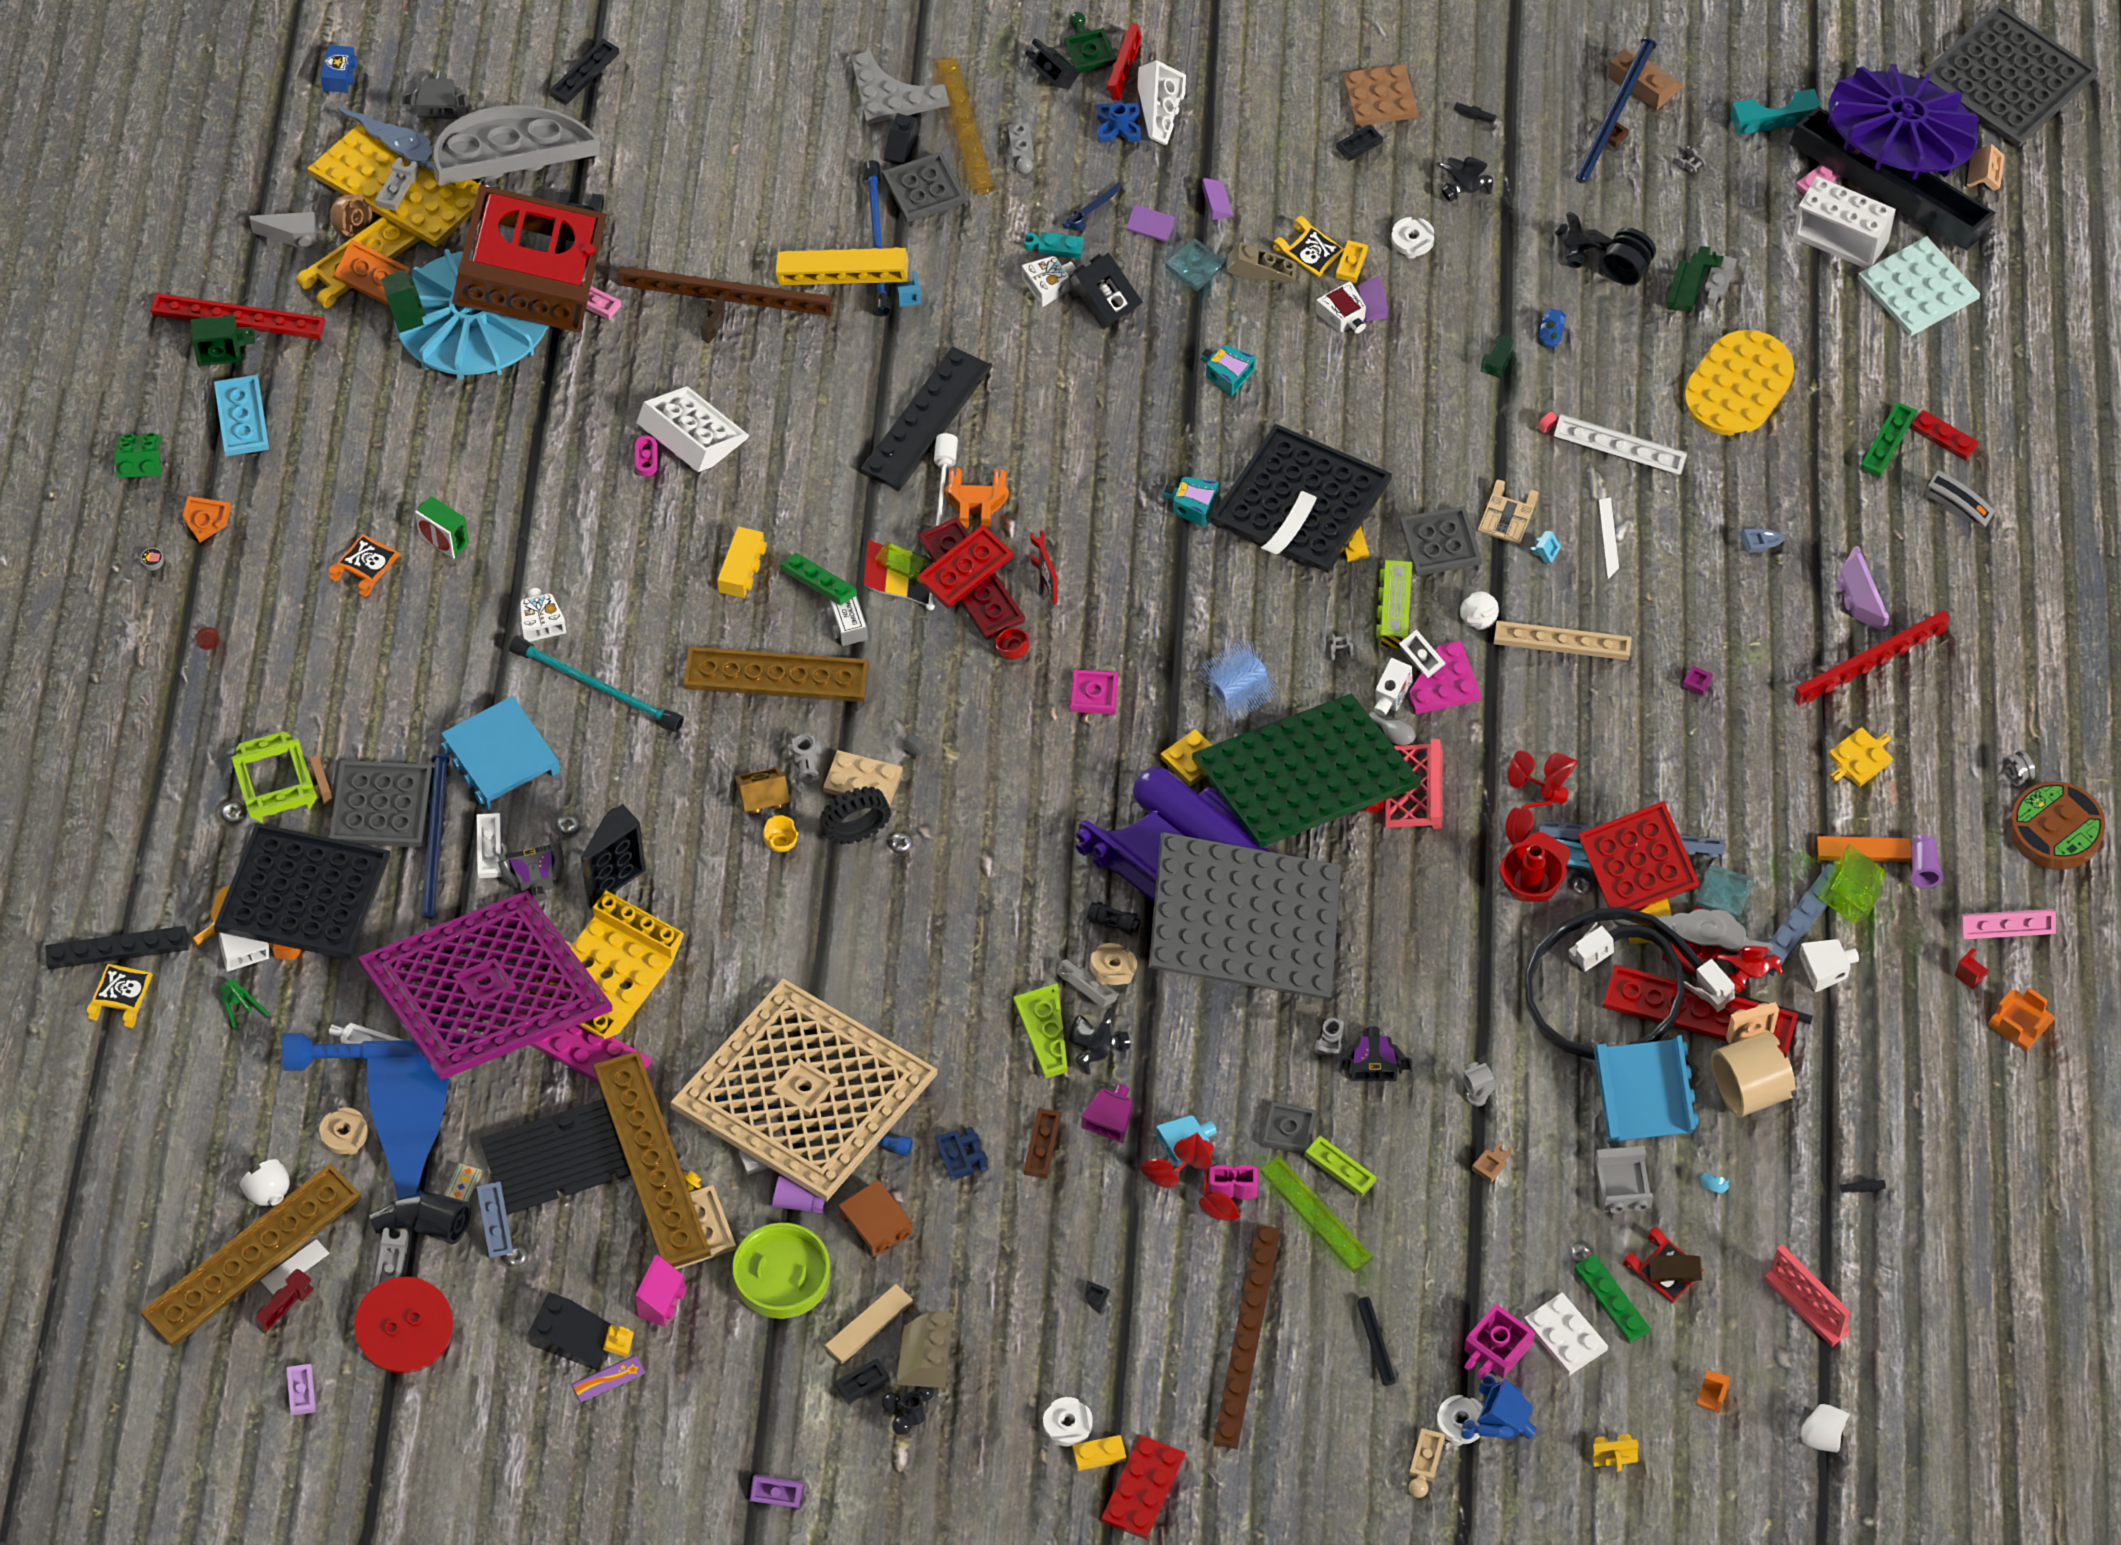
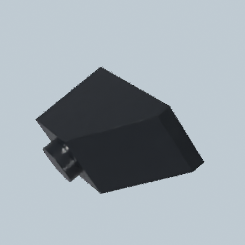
M899 113L896 114L889 131L884 161L898 165L905 164L918 134L917 118Z

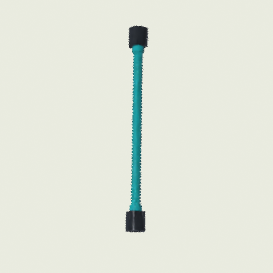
M518 635L510 643V652L525 658H535L577 680L579 679V681L650 714L659 720L660 724L673 732H678L683 725L684 716L667 709L658 710V708L648 705L623 691L621 692V690L611 687L582 671L538 651L533 644Z

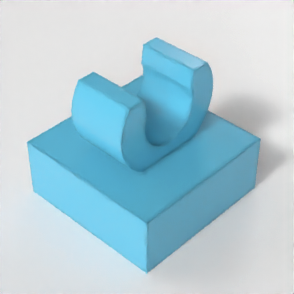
M1545 531L1542 537L1536 539L1538 544L1536 547H1531V550L1535 556H1541L1544 563H1552L1561 546L1553 532Z

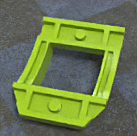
M282 731L239 743L236 748V755L231 758L251 818L263 823L262 817L274 815L288 809L307 805L308 811L317 799V795L298 738L292 739L290 734ZM289 751L299 785L255 796L246 763L256 762L260 759L281 755Z

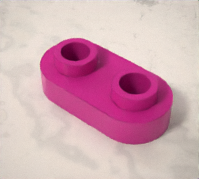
M646 435L639 437L635 442V469L641 476H651L655 474L658 468V448L655 438Z

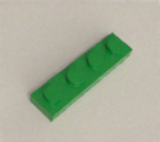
M1899 402L1895 404L1864 458L1860 470L1881 478L1917 413L1916 409Z
M798 553L791 555L780 563L781 571L840 606L857 595L854 586Z
M1595 1254L1575 1265L1574 1270L1629 1344L1650 1333L1648 1324Z

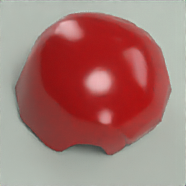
M1009 628L996 637L995 647L998 653L1005 659H1019L1029 649V637L1026 632L1019 628Z

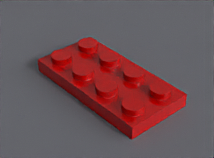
M982 525L917 576V581L949 609L1013 558L1014 553L989 529Z
M1140 1434L1102 1515L1101 1522L1148 1540L1186 1457V1452Z

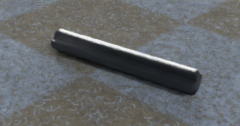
M1369 1297L1359 1298L1357 1305L1382 1384L1384 1386L1393 1385L1395 1383V1375L1371 1299Z

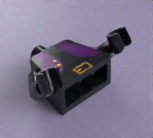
M1375 1026L1366 1028V1036L1357 1037L1356 1044L1350 1045L1340 1059L1338 1072L1348 1070L1352 1074L1351 1081H1397V1072L1399 1074L1402 1073V1070L1413 1072L1412 1059L1405 1057L1398 1046L1392 1044L1390 1037L1380 1036V1028Z

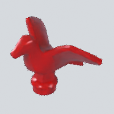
M1744 946L1742 949L1735 951L1737 955L1715 953V958L1728 961L1736 967V973L1729 974L1728 978L1734 983V990L1737 993L1745 989V982L1748 978L1760 979L1771 968H1774L1779 975L1783 973L1779 956L1773 954L1764 958L1768 953V947Z

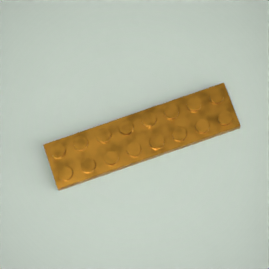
M689 646L683 687L684 689L864 702L869 659Z

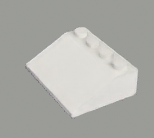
M688 386L644 401L636 422L647 433H650L662 445L670 449L677 457L681 458L697 472L716 465L747 440L749 436Z

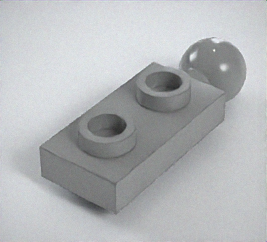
M1029 123L1008 125L1012 159L1017 161V170L1022 174H1027L1032 170V160H1034Z

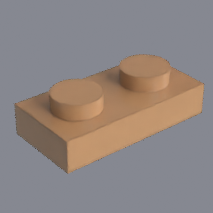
M319 755L309 757L311 766L307 768L311 780H316L317 785H314L317 799L322 798L324 806L333 804L331 791Z

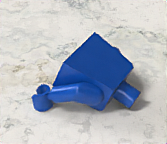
M1486 1376L1479 1386V1392L1488 1395L1477 1419L1479 1426H1476L1472 1420L1464 1421L1461 1437L1471 1439L1475 1433H1478L1479 1436L1511 1440L1519 1434H1522L1527 1439L1531 1438L1537 1429L1528 1421L1533 1408L1524 1398L1520 1388L1512 1385L1507 1379L1495 1383V1379L1492 1376Z

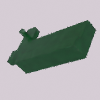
M1700 246L1698 253H1693L1690 263L1687 260H1679L1666 300L1667 309L1692 312L1705 268L1720 267L1724 256L1717 255L1715 251L1710 255V247Z

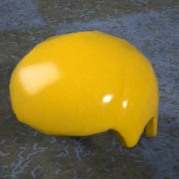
M775 815L767 820L763 830V839L767 847L772 851H789L795 846L798 839V831H796L794 821L784 815Z

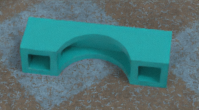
M1815 89L1794 92L1792 101L1785 107L1778 109L1763 107L1754 99L1733 102L1731 118L1737 135L1752 134L1754 132L1796 126L1818 106L1822 107Z

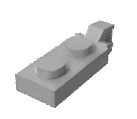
M1724 256L1720 267L1711 268L1704 293L1709 294L1707 306L1715 307L1718 297L1723 298L1726 296L1737 259Z
M1067 959L1061 961L1056 971L1063 980L1071 983L1076 990L1083 992L1092 999L1093 1003L1102 1008L1115 1002L1119 995L1109 986L1099 984L1096 981V977L1084 967L1079 969Z

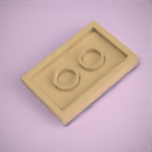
M837 750L824 783L823 792L837 796L841 794L843 796L848 790L853 792L854 788L859 787L861 790L865 786L868 789L875 787V789L878 788L883 792L890 807L903 773V767Z

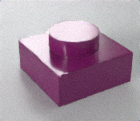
M1692 666L1683 681L1682 687L1703 696L1713 679V674Z

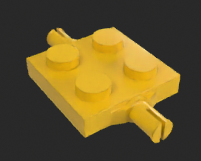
M1863 727L1859 728L1829 751L1827 756L1837 767V770L1829 775V779L1835 783L1845 776L1851 779L1858 787L1862 786L1892 763L1893 758L1883 748L1886 743L1891 741L1890 735L1888 736V733H1884L1876 740Z

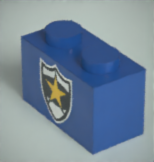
M328 45L320 77L323 91L348 93L349 86L353 85L354 82L353 70L358 66V56H355L353 47Z

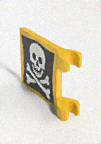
M1298 216L1295 219L1294 228L1299 232H1303V234L1291 246L1283 238L1278 237L1274 241L1273 249L1278 253L1285 254L1319 278L1344 252V248L1311 226L1303 216Z
M107 964L93 1000L87 1007L88 1019L98 1020L101 1006L125 1010L123 1015L124 1026L133 1028L153 974L151 972Z

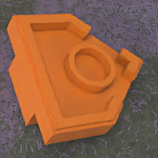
M187 496L182 517L199 543L227 526L232 505L229 502Z

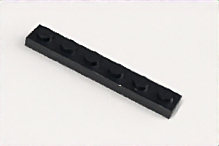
M186 926L45 945L46 964L48 970L187 951L189 950Z

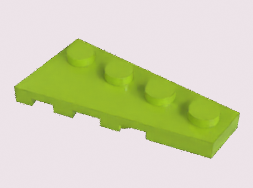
M1058 983L1014 996V1004L1044 1078L1047 1079L1066 1073L1067 1059Z

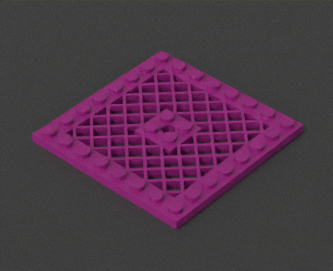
M528 890L358 957L359 965L440 1080L612 1011V1003ZM508 925L517 926V928H516V929H511V928H507V926H508ZM489 933L494 934L496 936L495 938L487 937L486 934ZM502 936L510 937L511 940L509 941L501 938ZM518 939L527 940V943H520L517 941ZM465 942L475 943L474 946L464 945ZM481 944H482V945L490 946V948H489V949L480 948V946H481ZM497 947L506 949V951L502 952L497 951L496 949ZM444 950L453 951L452 955L443 952ZM512 951H520L522 953L521 955L513 954ZM460 953H464V954H469V956H468V957H462V956H459V954H460ZM531 953L536 954L538 956L537 958L529 957L528 954ZM476 956L485 957L484 960L475 959ZM423 958L432 960L431 963L422 962ZM438 962H446L448 964L447 966L438 965ZM507 962L517 963L516 966L506 965ZM523 964H524V965L532 966V968H531V969H527V968H522V966H523ZM454 965H462L463 968H455ZM402 967L411 968L410 971L401 970ZM539 967H540V968L548 969V971H547V972L538 971V969H539ZM417 970L426 971L425 974H420L416 972ZM433 973H438V974H442V976H441V977H436V976H432V974H433ZM518 976L527 977V979H526V981H525V980L517 979V977H518ZM538 979L543 980V982L541 984L533 982V980ZM411 982H420L421 984L417 986L412 985ZM549 982L559 983L558 987L548 984ZM427 985H436V988H428ZM443 987L452 988V991L449 992L442 989ZM516 988L522 989L521 992H517ZM528 990L535 991L537 995L528 994L527 992ZM544 993L553 995V997L549 998L544 997L543 995ZM422 996H428V997H431V999H430V1000H425V999H421V997H422ZM560 996H562V997H568L569 1000H568V1001H565V1000H560L559 998H560ZM438 999L447 1000L446 1003L437 1002ZM511 999L516 1000V1002L514 1004L506 1002V1000ZM453 1002L463 1003L462 1006L452 1005ZM527 1002L532 1003V1005L530 1007L522 1005V1003ZM543 1005L548 1006V1008L546 1010L538 1008V1006ZM486 1007L495 1009L494 1012L484 1011ZM432 1010L440 1011L441 1014H432L431 1012ZM502 1010L511 1012L510 1015L500 1014ZM448 1013L457 1014V1017H448L447 1015ZM518 1013L527 1015L526 1018L516 1017ZM464 1016L473 1017V1020H464L463 1018ZM479 1020H489V1023H480ZM495 1023H505V1026H496ZM442 1025L452 1026L451 1029L441 1028ZM458 1028L468 1029L467 1032L457 1031ZM474 1031L484 1032L483 1035L473 1034ZM453 1039H455V1040H460V1041H462V1043H461V1044L452 1043V1040H453Z

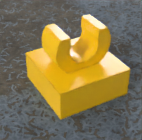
M610 1325L603 1350L626 1357L629 1354L634 1332L621 1326Z

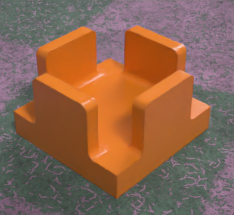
M2028 988L2025 995L2018 990L2011 989L1998 1004L1997 1011L1989 1020L1988 1026L2027 1052L2054 1021L2055 1016L2046 1010L2048 1000L2033 989Z

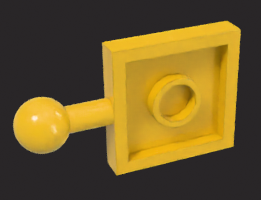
M1195 729L1163 751L1161 759L1191 787L1205 777L1192 760V753L1212 746V744Z

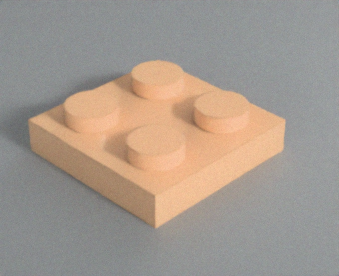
M1776 1002L1770 1004L1762 1003L1755 1008L1749 1010L1741 1009L1731 1014L1726 1036L1729 1045L1764 1031L1774 1033L1779 1013Z

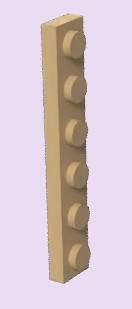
M1497 621L1494 644L1629 660L1632 637Z

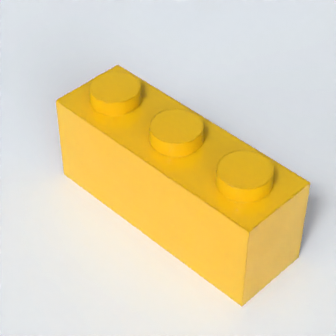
M737 527L718 577L719 593L745 598L747 590L750 591L752 589L753 574L758 572L760 567L759 558L765 554L767 542H764L763 532Z

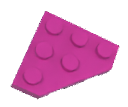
M1461 640L1439 645L1436 653L1442 658L1445 665L1429 678L1421 673L1409 691V699L1415 715L1481 700V694Z

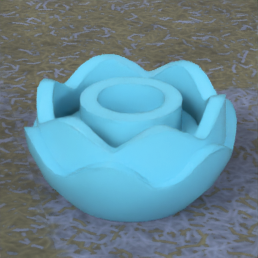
M1704 1172L1700 1178L1702 1188L1719 1194L1726 1192L1730 1186L1728 1179L1715 1177L1710 1173L1706 1174Z

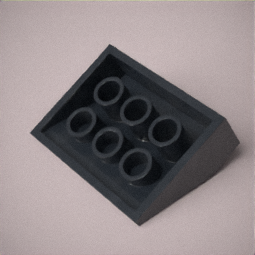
M624 804L611 809L603 817L581 856L587 905L590 909L605 891L613 894L646 871L640 822Z

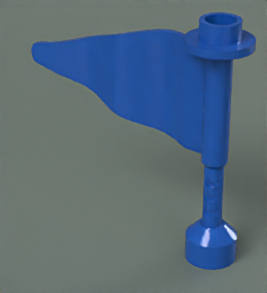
M283 1033L282 1063L284 1071H304L313 1059L362 1058L367 1060V1088L371 1112L392 1174L397 1200L417 1194L426 1159L441 1126L450 1077L440 1080L412 1040L363 1041L360 1044H313L304 1033ZM453 1039L452 1043L461 1044L462 1041Z

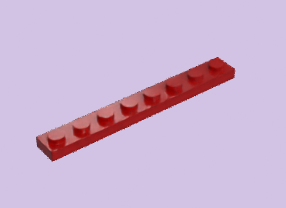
M156 293L151 307L152 316L191 321V319L235 315L237 327L254 328L256 331L318 340L321 339L326 323L325 317Z
M1943 610L1797 686L1793 700L1798 706L1805 702L1810 703L1824 692L1829 693L1836 686L1850 682L1855 676L1869 672L1874 666L1888 662L1891 657L1897 654H1904L1910 647L1916 644H1923L1931 636L1942 634L1947 629L1950 616Z

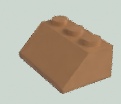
M1623 49L1610 61L1608 78L1621 86L1637 52ZM1647 60L1631 93L1657 111L1683 88L1684 84Z

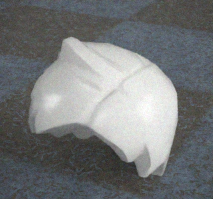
M1483 591L1472 593L1470 597L1463 601L1460 607V617L1467 626L1474 627L1476 630L1492 627L1499 612L1498 603L1495 598Z

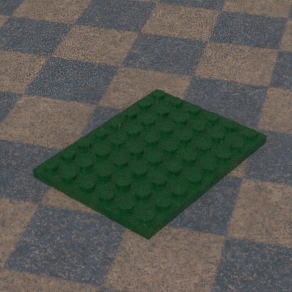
M1352 693L1192 753L1194 763L1259 848L1418 788L1421 783L1419 777Z

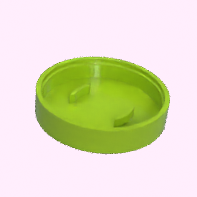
M774 1223L760 1227L741 1242L733 1259V1278L736 1291L745 1305L760 1315L777 1319L802 1315L814 1308L828 1290L831 1278L828 1251L816 1234L800 1225Z

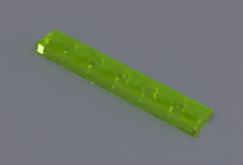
M1277 1156L1261 1168L1260 1173L1353 1274L1372 1261L1373 1256L1280 1156Z

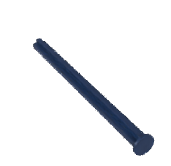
M1647 37L1641 39L1642 44L1576 175L1578 182L1585 184L1588 181L1652 49H1655L1657 46L1654 40Z
M435 754L431 757L433 772L421 911L422 917L432 919L435 916L446 768L450 760L445 754Z

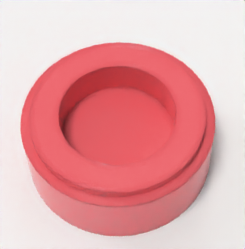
M1550 412L1540 420L1537 428L1542 433H1547L1557 424L1559 417L1554 412Z

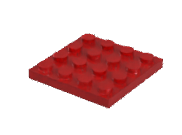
M1665 801L1578 833V838L1608 908L1626 907L1640 910L1700 887L1699 880Z

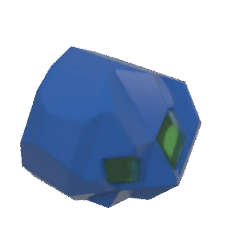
M1548 309L1544 312L1539 334L1540 342L1544 347L1553 348L1561 341L1566 315L1561 310Z

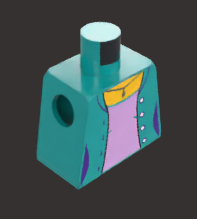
M1223 345L1216 353L1205 349L1200 358L1207 363L1206 377L1231 397L1255 370L1256 357L1228 345Z
M1184 477L1179 488L1166 485L1163 498L1173 500L1174 514L1205 527L1218 496L1219 482Z

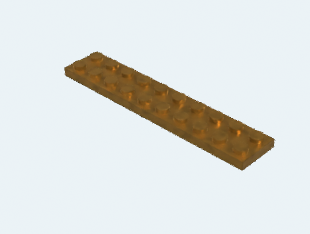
M636 1051L594 1064V1071L659 1256L672 1267L711 1256L710 1248L640 1052Z
M329 1163L140 1312L141 1316L173 1348L362 1199L361 1194Z

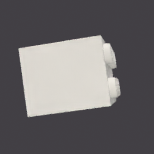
M1817 176L1799 204L1793 238L1867 269L1875 265L1889 242L1896 209Z

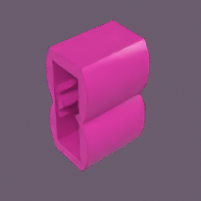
M1227 1165L1211 1167L1209 1172V1193L1217 1191L1226 1194L1230 1198L1235 1197L1241 1200L1256 1198L1258 1194V1168L1250 1165H1242L1235 1168Z

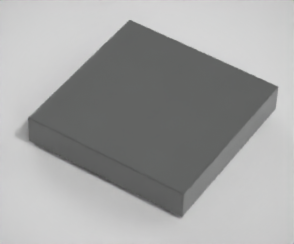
M1271 1101L1261 1146L1305 1155V1151L1311 1145L1318 1110Z

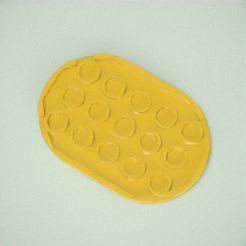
M1758 330L1735 331L1721 337L1713 344L1687 382L1684 399L1690 416L1701 427L1721 435L1730 436L1744 431L1749 433L1757 429L1767 420L1788 390L1794 373L1793 358L1781 341Z

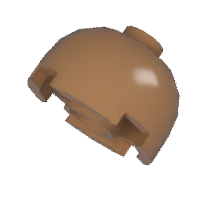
M344 195L333 203L330 211V221L338 233L353 238L363 231L367 224H371L372 209L366 203L365 197Z

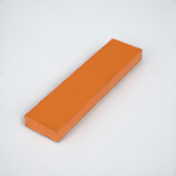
M1817 837L1818 860L1911 862L1912 859L1910 838Z

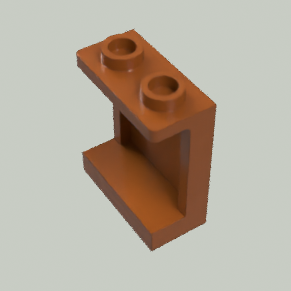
M876 1180L839 1204L840 1218L845 1223L849 1221L869 1246L870 1254L873 1257L886 1253L893 1244L906 1240L912 1232L911 1219L879 1180Z

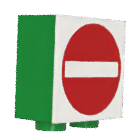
M432 496L420 503L415 511L419 537L454 559L469 544L465 517Z

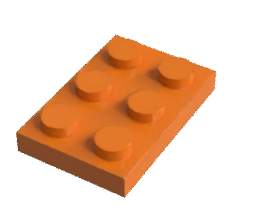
M351 239L332 278L389 306L381 279L404 269L406 274H408L410 268Z

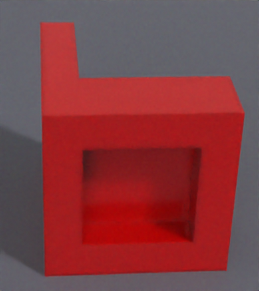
M1971 948L1958 962L1955 977L1971 989H1974L1988 975L1989 971L1974 960L1976 954L1974 948Z

